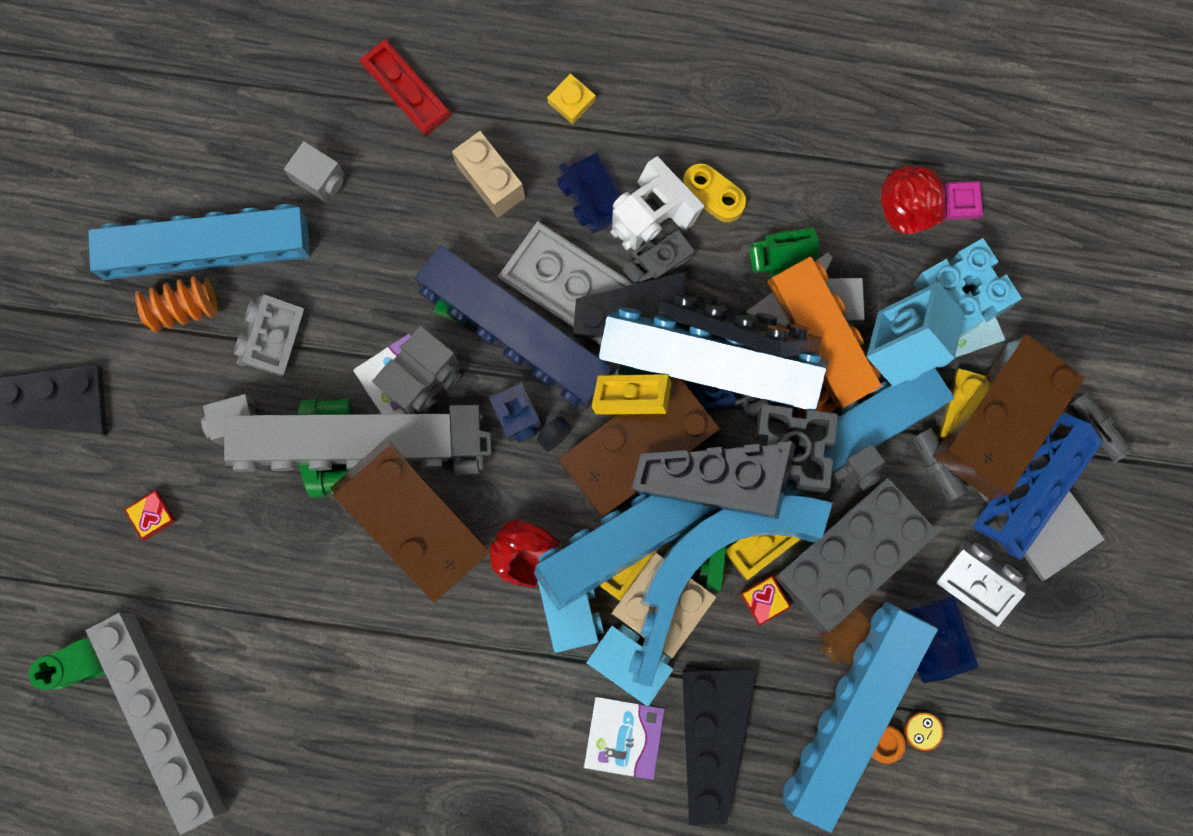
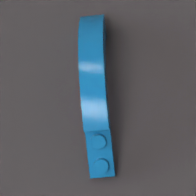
M784 496L779 519L724 509L699 523L681 537L656 567L641 599L640 604L652 607L654 610L653 614L646 613L640 634L646 637L642 650H635L630 663L629 672L634 673L632 682L644 686H652L679 597L689 579L705 560L724 546L748 537L782 535L803 539L812 543L821 540L832 503L815 498Z

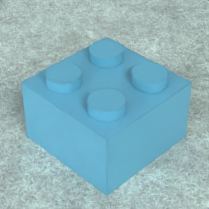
M939 282L878 311L867 358L892 386L904 381H912L922 373L933 368L946 366L956 356L964 311Z

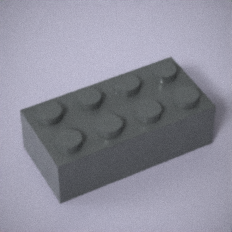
M886 478L828 528L821 540L810 544L773 578L822 633H827L939 533L889 478Z

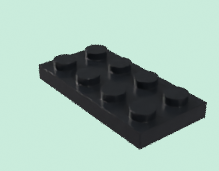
M697 293L696 298L687 295H676L673 300H660L657 315L779 358L819 352L822 338L809 334L808 327L795 323H787V326L777 323L778 318L776 316L765 313L753 315L747 313L746 306L735 303H726V305L717 303L718 298L713 295Z

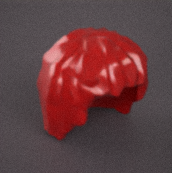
M909 165L896 169L887 176L881 187L880 198L885 219L892 230H896L901 234H912L941 224L946 217V191L941 177L931 169L910 167Z
M519 519L509 521L503 526L502 530L497 534V539L491 544V567L505 582H511L517 586L535 588L538 579L534 575L536 565L539 564L538 558L554 547L558 548L560 540L552 536L546 529L532 522Z

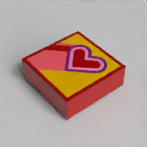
M156 490L124 509L140 539L144 541L177 522L160 492Z
M773 576L768 577L740 594L758 626L791 608Z

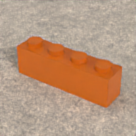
M809 257L772 277L767 282L788 321L809 328V334L822 338L819 352L817 353L822 355L821 359L829 361L823 385L829 392L836 408H844L882 387L878 380L881 377V373L866 358L860 346L864 345V342L855 326L849 327L843 314L846 313V308L841 298L836 293L832 295L825 282L829 278L824 267L819 261L814 263L812 257Z

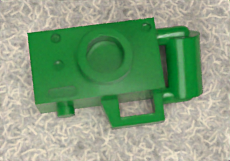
M811 227L794 231L783 230L776 234L765 235V240L754 242L749 246L752 271L757 273L769 271L770 278L809 257H812L814 262L819 259V239L815 228ZM764 247H766L767 265L765 264Z

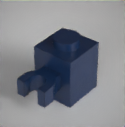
M523 383L489 397L509 442L515 439L518 443L525 442L537 435L536 430L542 428Z

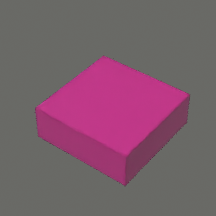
M980 181L944 184L946 191L945 220L980 219L982 217Z

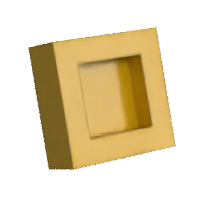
M569 74L547 97V101L571 124H574L596 101V95L572 74Z

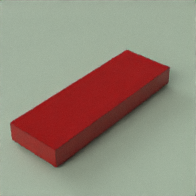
M386 39L359 59L365 70L425 138L452 117L448 108Z

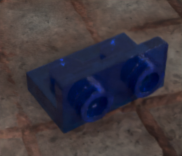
M597 153L569 167L566 162L560 164V177L556 178L563 195L565 197L571 195L576 205L572 210L581 227L587 225L591 234L612 225L613 204L620 195Z
M954 596L905 610L938 629L917 668L923 683L945 680L979 667Z

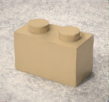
M481 131L452 151L456 166L497 218L525 198L523 184Z

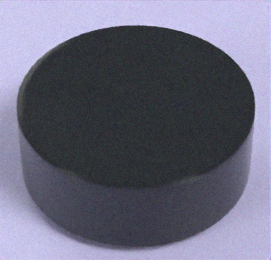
M557 417L540 431L537 442L545 451H551L569 435L572 426L563 417Z

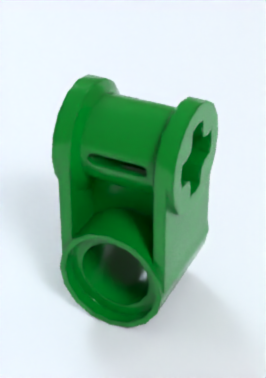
M88 637L69 644L61 650L38 658L30 666L28 674L31 684L37 689L58 690L105 674ZM53 667H55L57 673H54L51 679H49L47 673H50Z

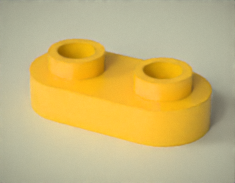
M695 164L687 169L684 174L683 184L705 206L703 209L723 222L735 221L743 214L746 198L740 188L709 165ZM698 176H703L707 182L700 185L694 179ZM724 197H731L735 203L728 206L722 202V199Z

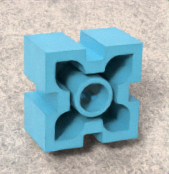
M984 238L959 251L950 263L945 259L922 272L913 283L917 292L939 282L964 311L959 338L975 330L984 320L987 323L1010 310L1022 299L1007 274L998 278L993 268L998 263V260ZM966 287L970 292L965 294L962 288Z

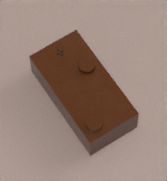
M1025 334L1006 345L932 457L990 500L1009 495L1085 377L1029 335Z
M669 376L672 384L666 414H618L559 458L562 468L601 519L613 511L621 509L639 495V493L632 490L641 454L680 450L695 452L717 436L720 428L680 378Z
M387 438L331 486L334 498L434 603L490 553L484 543Z

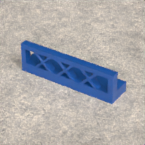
M1062 413L1014 486L1015 488L1016 486L1029 483L1030 490L1026 496L1012 501L1010 492L1007 496L991 500L974 523V529L999 542L1010 555L1022 560L1103 443L1092 424ZM1060 423L1072 428L1066 438L1053 442L1051 435ZM1049 453L1051 460L1046 467L1032 471L1031 464L1035 458ZM1008 512L1009 520L1000 532L988 526L996 515Z

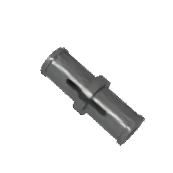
M1088 392L1068 405L1080 420L1092 424L1103 442L1101 447L1109 455L1113 463H1116L1133 451L1113 426V423H1115L1111 416L1109 418L1106 417ZM1090 414L1093 415V417L1097 420L1099 425L1108 434L1112 441H1109V439L1105 436L1100 427L1091 418Z
M932 427L911 438L928 466L925 468L927 473L933 475L947 502L969 491L959 476L932 457L940 445Z

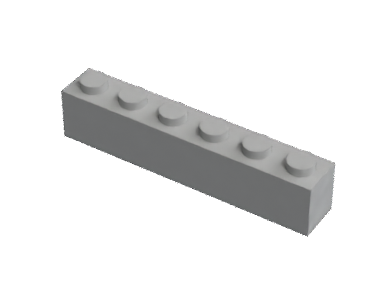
M450 414L224 416L225 466H233V471L236 472L255 471L256 465H271L272 471L294 470V465H309V470L323 471L332 469V464H346L347 469L351 470L387 438L409 463H420V468L423 469L441 468L442 462H447L451 458Z
M117 613L85 630L179 834L183 835L227 813L135 614Z

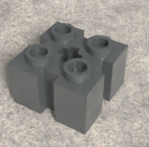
M420 325L401 347L402 351L394 360L390 359L372 380L379 390L406 414H430L438 403L434 399L442 388L447 391L450 390L461 377L459 371L462 367L457 361L455 354Z
M762 404L758 412L755 441L764 442V446L778 445V442L788 441L796 443L795 448L800 450L802 455L798 454L796 457H793L788 480L795 481V491L818 494L826 493L830 489L833 459L824 458V450H829L835 444L838 414L807 410L802 419L792 417L793 408Z

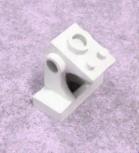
M656 156L647 163L637 181L641 188L632 194L625 192L614 202L613 229L610 232L615 238L618 236L624 241L622 245L626 250L632 248L635 251L641 246L643 241L647 243L658 235L662 229L659 224L667 218H672L685 231L695 223L705 206ZM653 198L661 208L654 212L645 200Z

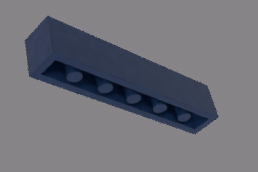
M440 245L415 276L421 288L418 292L434 305L440 301L449 309L446 313L461 325H464L467 321L477 328L474 333L485 343L492 345L496 342L505 349L503 355L518 366L522 362L534 370L531 375L546 387L552 383L562 390L560 396L573 407L577 408L581 404L588 409L593 402L597 377L613 375L610 366L444 246Z

